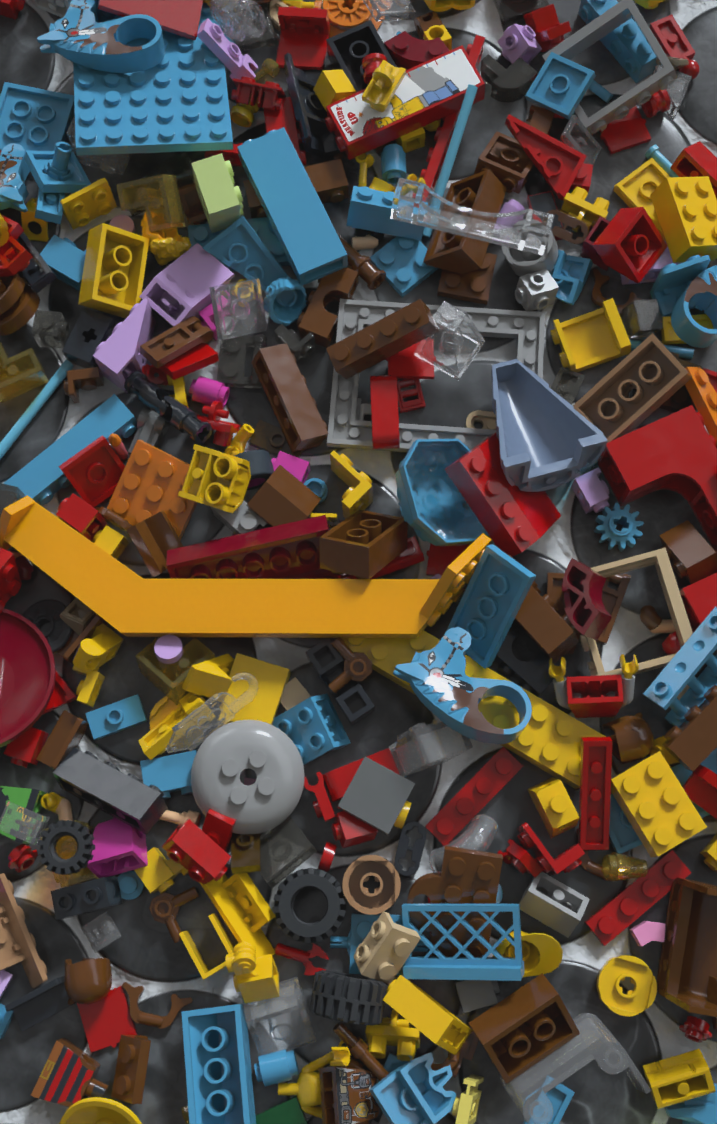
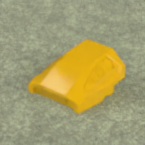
M194 444L193 449L195 451L182 491H179L178 496L233 514L243 503L251 478L250 462Z

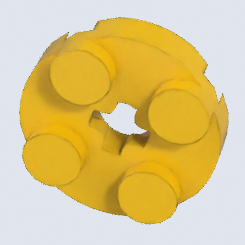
M620 955L609 958L601 967L597 976V990L600 1000L609 1010L616 1014L630 1017L638 1015V1013L643 1012L653 1004L657 993V982L649 966L643 960L630 955ZM625 977H630V983L634 984V989L628 990L627 994H623L619 982L620 980L624 981Z

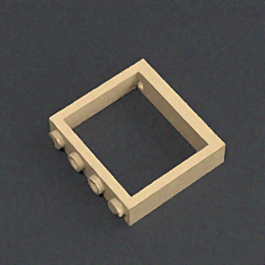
M666 548L591 568L606 578L655 564L680 646L682 647L691 637L693 632ZM584 635L579 636L583 651H589L591 662H587L591 676L624 674L621 668L605 672L596 641ZM676 653L638 663L639 669L635 674L667 666Z

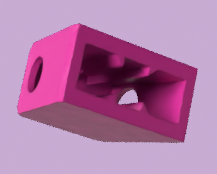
M115 817L112 820L99 823L95 827L93 833L94 840H92L95 845V850L92 851L94 856L92 860L88 861L89 865L87 867L98 878L117 875L148 865L146 834Z

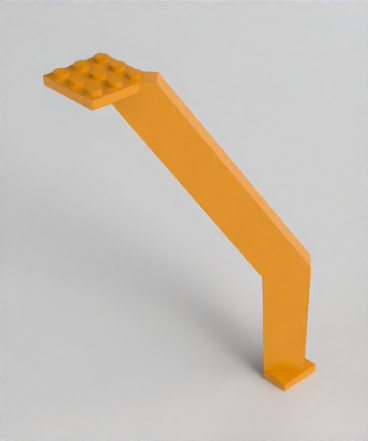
M28 495L3 508L0 517L1 548L7 550L14 547L127 637L174 635L176 637L418 638L427 625L432 627L441 614L444 615L453 602L456 603L465 591L463 586L465 583L468 584L486 546L492 540L482 533L446 568L440 579H143L39 505Z

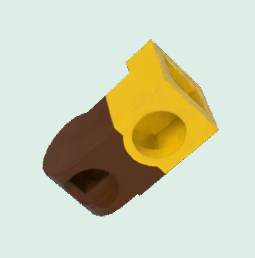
M435 11L414 19L415 29L420 39L432 40L440 37L449 51L452 50V37Z

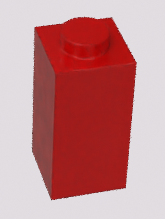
M190 819L181 823L162 845V848L167 852V856L173 862L180 863L188 870V874L193 880L203 885L213 879L218 881L228 869L225 865L231 856Z

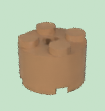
M365 855L349 865L344 874L342 886L346 900L355 910L363 914L375 915L388 910L396 902L400 893L401 882L396 868L390 861L378 855ZM369 876H374L375 881L380 882V888H375L372 894L369 893L368 888L363 887V883L369 880Z

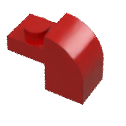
M554 4L541 7L523 15L526 25L536 34L534 38L542 48L541 52L554 48L564 41V34L571 32L569 21L559 23Z

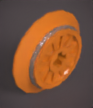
M315 0V8L328 10L331 28L329 38L370 20L376 30H378L383 22L384 5L382 0Z

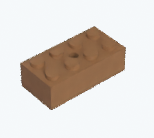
M652 333L573 406L576 411L601 430L608 442L632 432L692 378V375ZM637 389L635 396L630 398V391Z

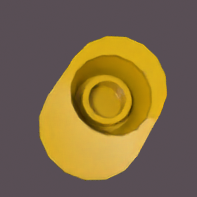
M514 931L510 932L509 934L514 938ZM521 931L522 960L524 961L525 970L523 977L536 976L542 973L547 974L559 967L562 961L563 950L557 940L544 933L528 934ZM506 938L495 948L503 957H515V947Z

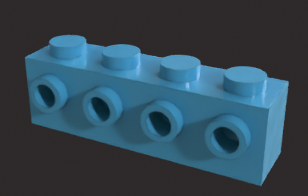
M581 0L578 15L586 24H589L619 2L617 0ZM632 18L600 39L636 84L656 72L657 57Z

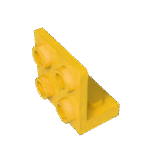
M106 178L99 179L60 201L63 214L73 230L86 226L91 220L100 215H106L117 207Z
M333 450L330 453L331 469L350 487L342 496L343 517L346 519L359 509L365 510L373 502L372 480L364 472L358 473L352 467L353 463L343 453L339 455Z

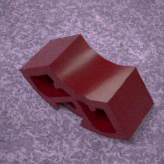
M406 31L384 42L395 65L406 70L449 51L440 37L432 40H420L412 37Z
M572 558L566 568L562 583V592H564L566 605L564 609L570 622L582 635L597 641L612 619V616L605 610L602 601V589L606 578L587 565Z

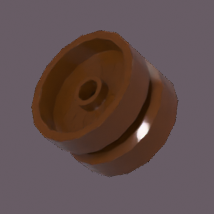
M18 273L13 276L0 277L1 336L9 335L24 326L34 316L40 304L39 295L36 294L31 286L25 284L24 279Z

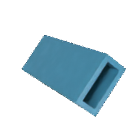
M285 128L271 130L264 136L254 140H247L242 145L237 146L240 162L301 286L348 267L347 253Z

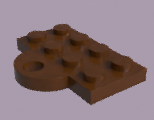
M445 846L441 873H429L418 878L409 890L407 904H416L414 898L419 894L427 895L430 899L429 904H496L503 861L502 854ZM410 911V917L418 927L422 928L429 921L420 911ZM437 911L428 912L433 916ZM441 911L435 918L446 930H449L457 922V919L449 911ZM470 912L464 918L476 931L487 921L479 912ZM432 923L425 929L431 932L430 942L433 945L444 936ZM461 923L451 932L462 945L473 936ZM490 923L480 933L488 942H490L492 929ZM448 938L437 947L446 957H453L459 951ZM477 938L466 948L474 957H482L488 951ZM432 953L429 957L437 956L434 953ZM461 953L458 957L466 956L463 953Z

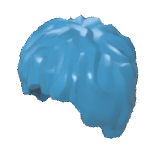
M289 276L278 278L271 282L265 291L266 295L263 299L264 309L269 313L274 323L281 324L282 326L290 325L299 318L302 310L306 307L307 294L305 293V288L297 280L291 279Z

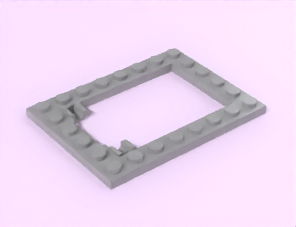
M340 299L336 343L411 303ZM426 305L431 311L439 330L437 333L517 339L516 359L543 379L545 312ZM335 369L333 370L327 447L408 452L413 442L417 439H459L472 450L496 432V430L399 423L400 448L373 449L372 421H364L365 415H371V404H361V398H358L360 373L345 379Z

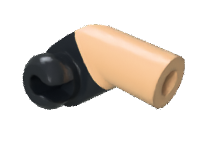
M368 231L365 237H353L352 247L355 250L376 248L385 234Z

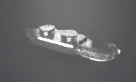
M250 673L236 674L232 677V681L244 679L249 683V688L237 699L227 692L216 693L172 728L174 732L166 747L167 753L189 749L191 752L204 742L212 732L232 720L235 714L257 695L258 682L256 678Z

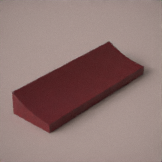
M326 515L167 550L166 566L171 579H317L335 575L330 570L320 568L319 537L329 531Z

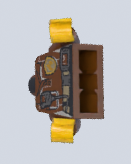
M331 1047V1050L334 1052V1060L330 1061V1066L334 1067L319 1068L322 1124H369V1120L376 1118L379 1114L378 1103L369 1091V1089L376 1085V1076L371 1071L365 1070L364 1064L350 1055L348 1047Z

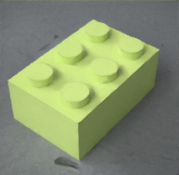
M221 153L191 163L195 187L212 233L226 229L238 220L241 215H244L242 210L243 198L239 186L234 187V172L229 160L224 161Z

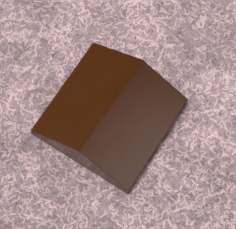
M279 465L246 506L273 527L306 519L320 502L321 498L284 467Z

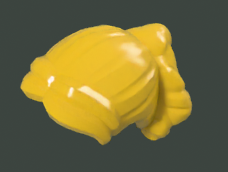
M145 212L141 220L142 236L149 238L148 250L154 254L159 265L163 266L172 260L178 259L190 249L191 243L189 238L178 234V222L163 213L153 214Z

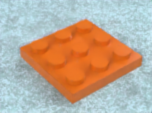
M137 440L107 509L126 519L132 526L160 511H164L178 538L181 540L198 503L178 496L179 491H182L190 464L142 440Z

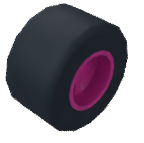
M252 450L235 455V457L250 462L251 478L247 490L262 487L274 472L270 454L265 450Z

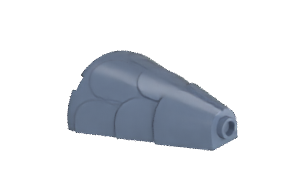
M514 359L492 365V409L496 415V435L499 439L500 464L511 486L516 485L521 491L526 492L549 490L575 479L581 475L579 470L587 463L593 465L608 442L601 430L576 411L574 406L549 388L547 382L519 360Z

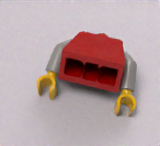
M624 654L620 656L619 661L624 673L623 675L563 677L566 673V659L564 657H561V666H555L551 658L549 660V674L555 678L553 679L558 704L571 710L576 718L616 716L620 708L628 705L633 700L635 676L633 674L639 669L636 655L633 654V660L630 663H625Z

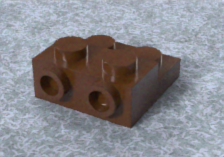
M496 131L478 158L474 175L489 169L507 188V193L515 192L520 194L535 165L516 139Z

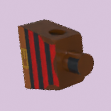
M61 1038L56 1041L31 1096L70 1107L74 1103L86 1099V1097L104 1098L109 1085L95 1079L101 1066L96 1060L69 1040Z

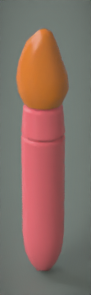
M115 433L110 434L108 441L113 446L118 457L122 460L127 459L128 452L119 435Z

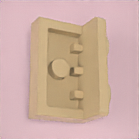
M383 911L378 920L373 923L370 932L362 944L357 947L354 960L361 975L390 984L421 938L417 931L394 923L390 914Z

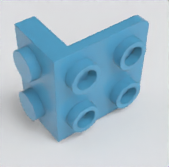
M695 255L688 258L684 263L678 265L671 263L661 269L650 291L660 318L672 315L673 307L678 297L707 268L711 261L709 255L702 257Z

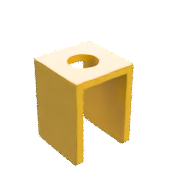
M213 913L208 917L228 954H231L234 945L218 915ZM182 931L179 933L203 980L226 967L225 961L209 971L189 932Z

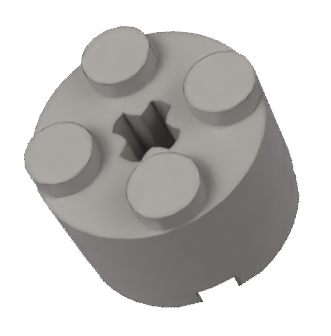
M526 217L517 220L509 231L506 230L502 238V251L511 269L518 276L547 269L550 273L558 258V245L551 229L538 218Z

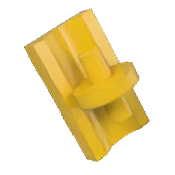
M383 60L380 66L374 70L373 78L362 95V101L369 103L372 109L384 112L405 77L406 69L394 67Z
M576 187L571 194H566L561 211L582 220L590 229L591 226L594 227L600 216L605 219L607 218L609 201L602 197H597L595 203L591 204L585 201L588 192L585 189ZM580 225L577 228H572V230L577 232Z
M394 1009L392 1010L391 1018L383 1017L380 1025H366L369 1052L377 1059L386 1057L387 1045L398 1046L397 1059L408 1062L413 1060L416 1048H420V1031L417 1028H409V1022L406 1019H399V1013Z

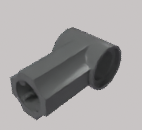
M143 407L137 421V432L128 450L129 455H131L137 440H142L157 447L160 437L165 436L170 423L160 417L154 410Z

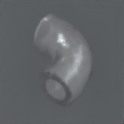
M476 815L466 831L445 846L486 852L498 833L497 822L487 815ZM445 846L434 849L430 853L429 863L433 873H441Z

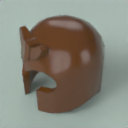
M637 713L634 716H623L602 725L603 729L610 728L616 733L608 737L612 739V754L621 761V764L644 758L653 747V733L649 724L642 719V713Z
M82 958V961L72 964L71 959L65 960L64 985L69 997V1005L74 1002L87 1005L103 1000L108 995L112 986L110 959Z

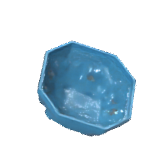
M417 439L411 445L405 458L400 462L399 469L395 474L398 504L404 521L414 528L417 536L422 541L429 542L435 546L446 547L472 544L482 533L489 537L470 506L444 470L470 451L459 439Z

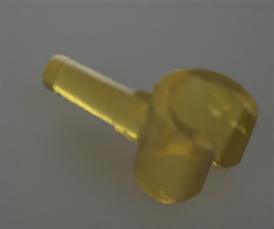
M266 59L262 64V69L255 74L254 80L257 81L266 74L272 78L276 77L280 72L279 64L273 59Z

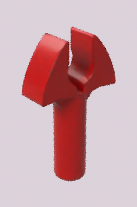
M278 943L275 947L276 955L303 963L306 968L304 975H315V972L326 970L321 967H315L312 961L309 960V958L315 956L329 960L326 952L316 943H313L312 949L307 952Z

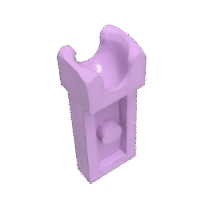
M207 18L200 25L197 33L200 40L231 71L230 77L232 80L233 78L241 80V77L254 79L256 77L254 71L258 69V65L248 54L243 56L239 47L224 36L222 29Z

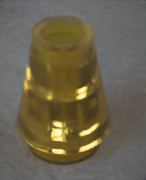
M612 852L610 855L604 856L602 871L605 878H610L611 881L645 877L648 872V865L645 859Z

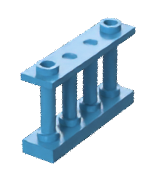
M716 606L643 693L648 699L664 710L668 707L671 708L665 719L673 726L679 727L686 720L684 715L695 705L699 707L705 700L704 694L712 686L717 685V655H713L717 649ZM704 663H706L707 667L699 675V677L696 678L695 674L704 665ZM688 685L690 688L678 700L677 696Z

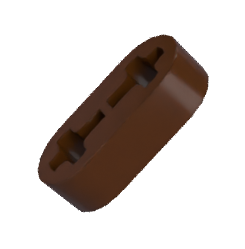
M550 210L545 213L542 219L543 223L551 229L553 235L573 244L583 243L590 233L589 227L585 222L560 210ZM557 214L559 216L558 221L565 225L563 228L554 226L552 229L548 218L554 217ZM578 225L582 226L581 231L584 233V236H579L577 239L573 238V232L567 230L568 226L572 228H577Z

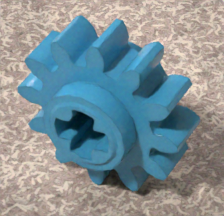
M615 503L612 511L610 508L604 507L603 515H598L595 520L601 525L597 526L594 532L603 534L599 543H603L606 540L609 541V550L616 544L620 552H622L626 547V543L632 548L636 544L635 539H640L643 535L637 529H640L644 522L635 520L639 515L638 511L632 514L629 513V504L623 510L620 509L618 503ZM617 523L623 525L621 531L615 529Z

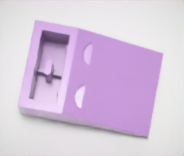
M197 243L157 274L139 297L148 299L150 306L172 326H175L191 316H196L200 319L198 312L215 301L235 274Z
M146 298L140 304L137 303L132 307L129 316L114 327L112 335L97 346L93 355L103 376L125 393H128L124 388L126 378L135 371L142 373V367L146 364L147 359L140 354V346L153 338L156 325L154 314Z

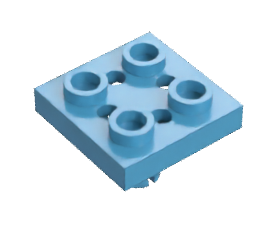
M62 141L57 142L55 151H26L24 160L42 193H75L91 185L70 144Z

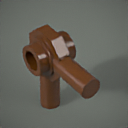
M340 637L331 643L345 659L344 672L328 685L335 694L350 680L363 681L372 673V661L363 652L353 653Z
M195 886L176 896L164 892L152 898L149 906L154 921L166 924L174 944L182 940L179 935L182 931L176 920L180 906L199 897Z

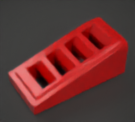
M397 378L400 413L425 408L426 405L420 380L405 379L398 381ZM414 385V389L401 392V388ZM417 395L418 399L403 402V398Z

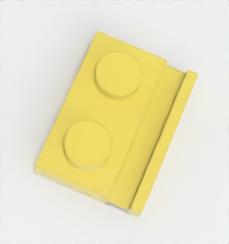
M472 1074L464 1079L463 1084L467 1085V1090L462 1092L460 1097L456 1096L453 1105L452 1115L456 1116L455 1124H473L476 1122L482 1092L477 1089L478 1085L484 1082V1077Z

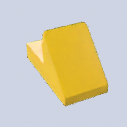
M227 653L192 665L182 688L188 692L223 700L232 683L229 675L235 659Z

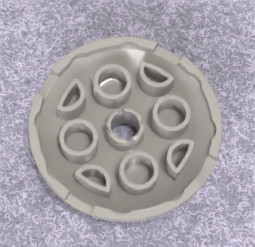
M257 720L231 722L212 732L199 747L191 769L192 792L198 807L205 816L209 809H212L222 815L237 819L233 833H262L282 823L297 806L304 787L303 761L293 741L277 727ZM248 768L254 770L256 773L255 782L251 785L241 783L240 773Z

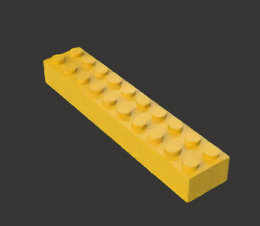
M424 630L418 638H341L353 653H365L372 661L373 670L413 694L415 692L410 683L393 674V671L396 670L395 666L411 663L416 652L421 653L431 650L440 641ZM465 655L466 676L510 681L489 668H483L472 658ZM522 688L531 702V718L515 740L500 745L572 788H580L581 737L606 736ZM489 696L479 702V712H482L485 719L493 726L501 729H510L519 725V713L514 704L508 699L501 696Z

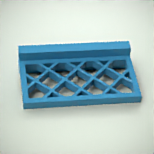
M519 904L402 905L403 926L417 931L421 938L420 940L430 949L425 956H412L411 952L403 966V977L406 979L522 980L525 970L524 961L522 960ZM410 911H420L429 921L418 930L410 922ZM428 911L437 912L432 916ZM441 911H449L457 919V922L449 930H446L435 919ZM470 912H479L487 920L477 931L464 919ZM499 912H513V924L507 931L494 920V917ZM430 923L444 935L435 945L422 934ZM459 923L473 935L464 945L451 934ZM489 923L502 934L493 946L480 935L481 931ZM513 929L514 938L509 934ZM446 938L459 949L453 957H446L437 949ZM475 938L488 949L482 957H474L466 949ZM506 938L515 947V957H503L495 948ZM432 953H434L437 957H429V956H430ZM461 953H463L466 957H458V956H459Z

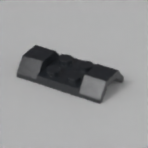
M285 54L284 71L296 120L299 121V132L304 151L322 158L342 153L336 144L335 133H330L326 126L325 118L327 117V112L313 90L322 70L312 69L303 71L294 67L291 54Z

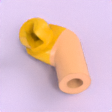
M55 792L44 794L41 797V806L58 814L59 821H73L71 803L68 799Z

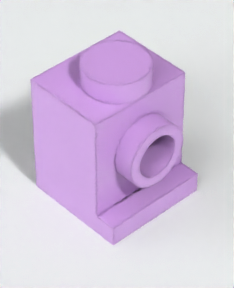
M599 467L575 478L571 486L586 514L593 510L595 513L603 511L604 507L610 506L607 501L609 499V489L606 483L598 478L601 473Z

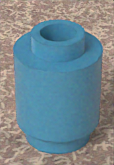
M398 144L385 146L381 153L382 179L392 185L401 183L407 177L406 153L403 151L402 146Z
M286 1049L258 1056L259 1063L254 1064L257 1081H263L265 1087L292 1080V1076L299 1074L294 1050L287 1052Z

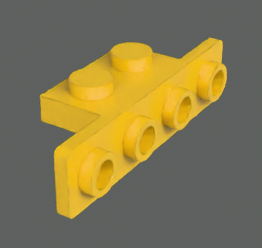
M247 872L236 873L229 879L224 874L218 881L213 879L205 885L200 883L238 943L250 942L256 947V957L275 954L274 948L261 930V927L276 916Z

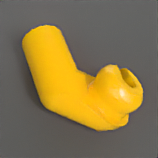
M244 424L224 453L232 456L243 453L247 441L254 433V429L250 425Z

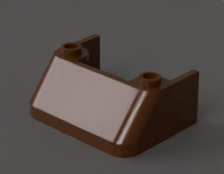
M677 877L673 881L670 892L665 938L662 943L657 975V990L661 996L688 1012L717 1017V886Z

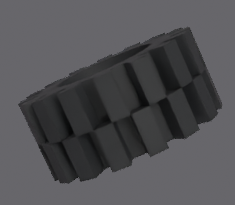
M60 820L56 824H50L47 831L43 830L41 833L43 838L38 840L37 845H40V850H37V853L42 858L40 860L42 865L47 866V870L55 872V874L71 875L80 872L82 868H86L89 865L88 861L92 860L94 856L92 851L95 850V845L92 842L94 837L89 833L90 830L79 822ZM63 836H71L77 843V851L69 859L60 858L56 852V844Z

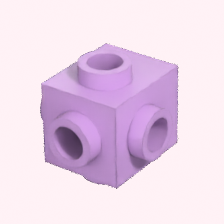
M514 23L504 31L503 36L498 40V44L502 48V55L512 64L526 67L542 48L534 38L536 36L535 32L527 25L522 26Z

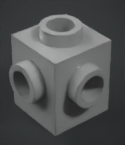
M547 269L527 273L519 277L515 298L525 311L541 310L554 304L559 286Z

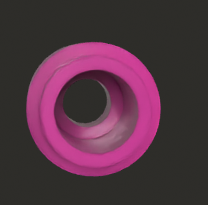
M199 376L197 380L193 379L189 389V394L192 395L193 401L211 406L212 402L216 400L222 402L223 408L227 403L230 388L226 387L224 383L203 376Z

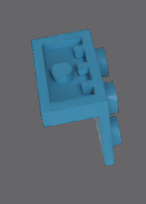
M328 693L307 698L275 717L272 724L283 731L296 745L301 755L303 766L329 751L343 748L351 743Z

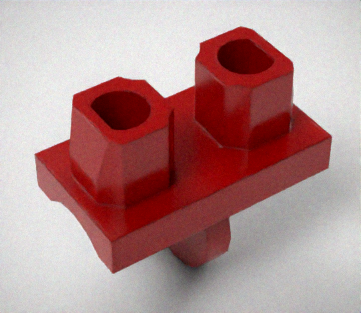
M215 400L210 407L203 406L202 413L208 414V417L197 415V418L202 422H208L212 429L215 430L214 444L230 446L233 433H238L240 425L220 420V418L227 419L229 411L223 410L222 402Z

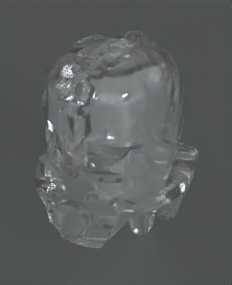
M210 1L212 19L223 29V34L232 41L259 38L266 32L268 26L263 9L255 1Z

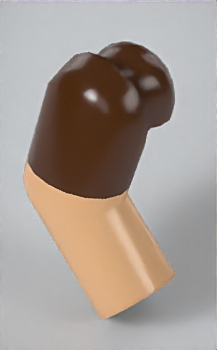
M645 605L641 608V622L650 632L672 633L675 631L673 621L662 620L653 606Z

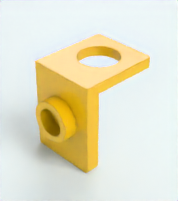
M31 198L26 203L28 211H21L22 228L30 240L47 242L49 240L48 222L35 218L37 198ZM35 221L39 223L42 232L40 234L32 233L28 228L29 222Z

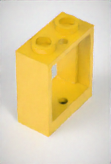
M402 975L389 984L383 1001L436 1045L456 1055L472 1032V1029L423 989Z

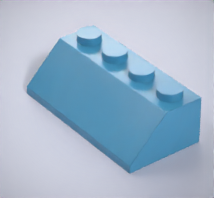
M235 1004L182 1011L189 1124H256L246 1005Z

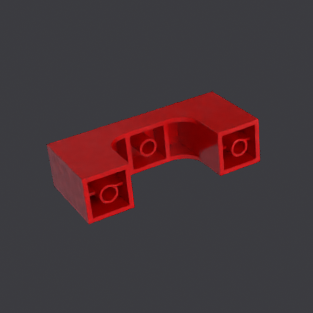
M691 405L608 442L596 461L620 507L657 490L667 489L675 491L688 501L717 554V443L712 435H708L704 427L702 415L696 412ZM717 572L679 591L693 633L715 606L717 607Z

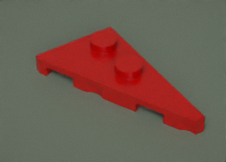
M509 114L504 124L558 198L563 201L587 156Z

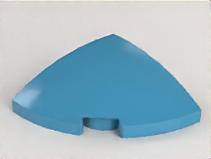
M558 250L557 261L550 272V275L559 286L556 295L557 299L574 305L593 265L591 259L570 256L565 251Z

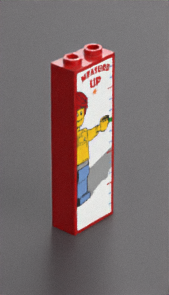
M462 45L406 70L405 77L384 112L372 109L369 103L362 101V95L366 90L363 89L326 106L327 117L325 118V123L329 132L335 133V141L340 152L345 151L350 160L459 111L468 84L478 87L473 104L483 100L485 97V83Z

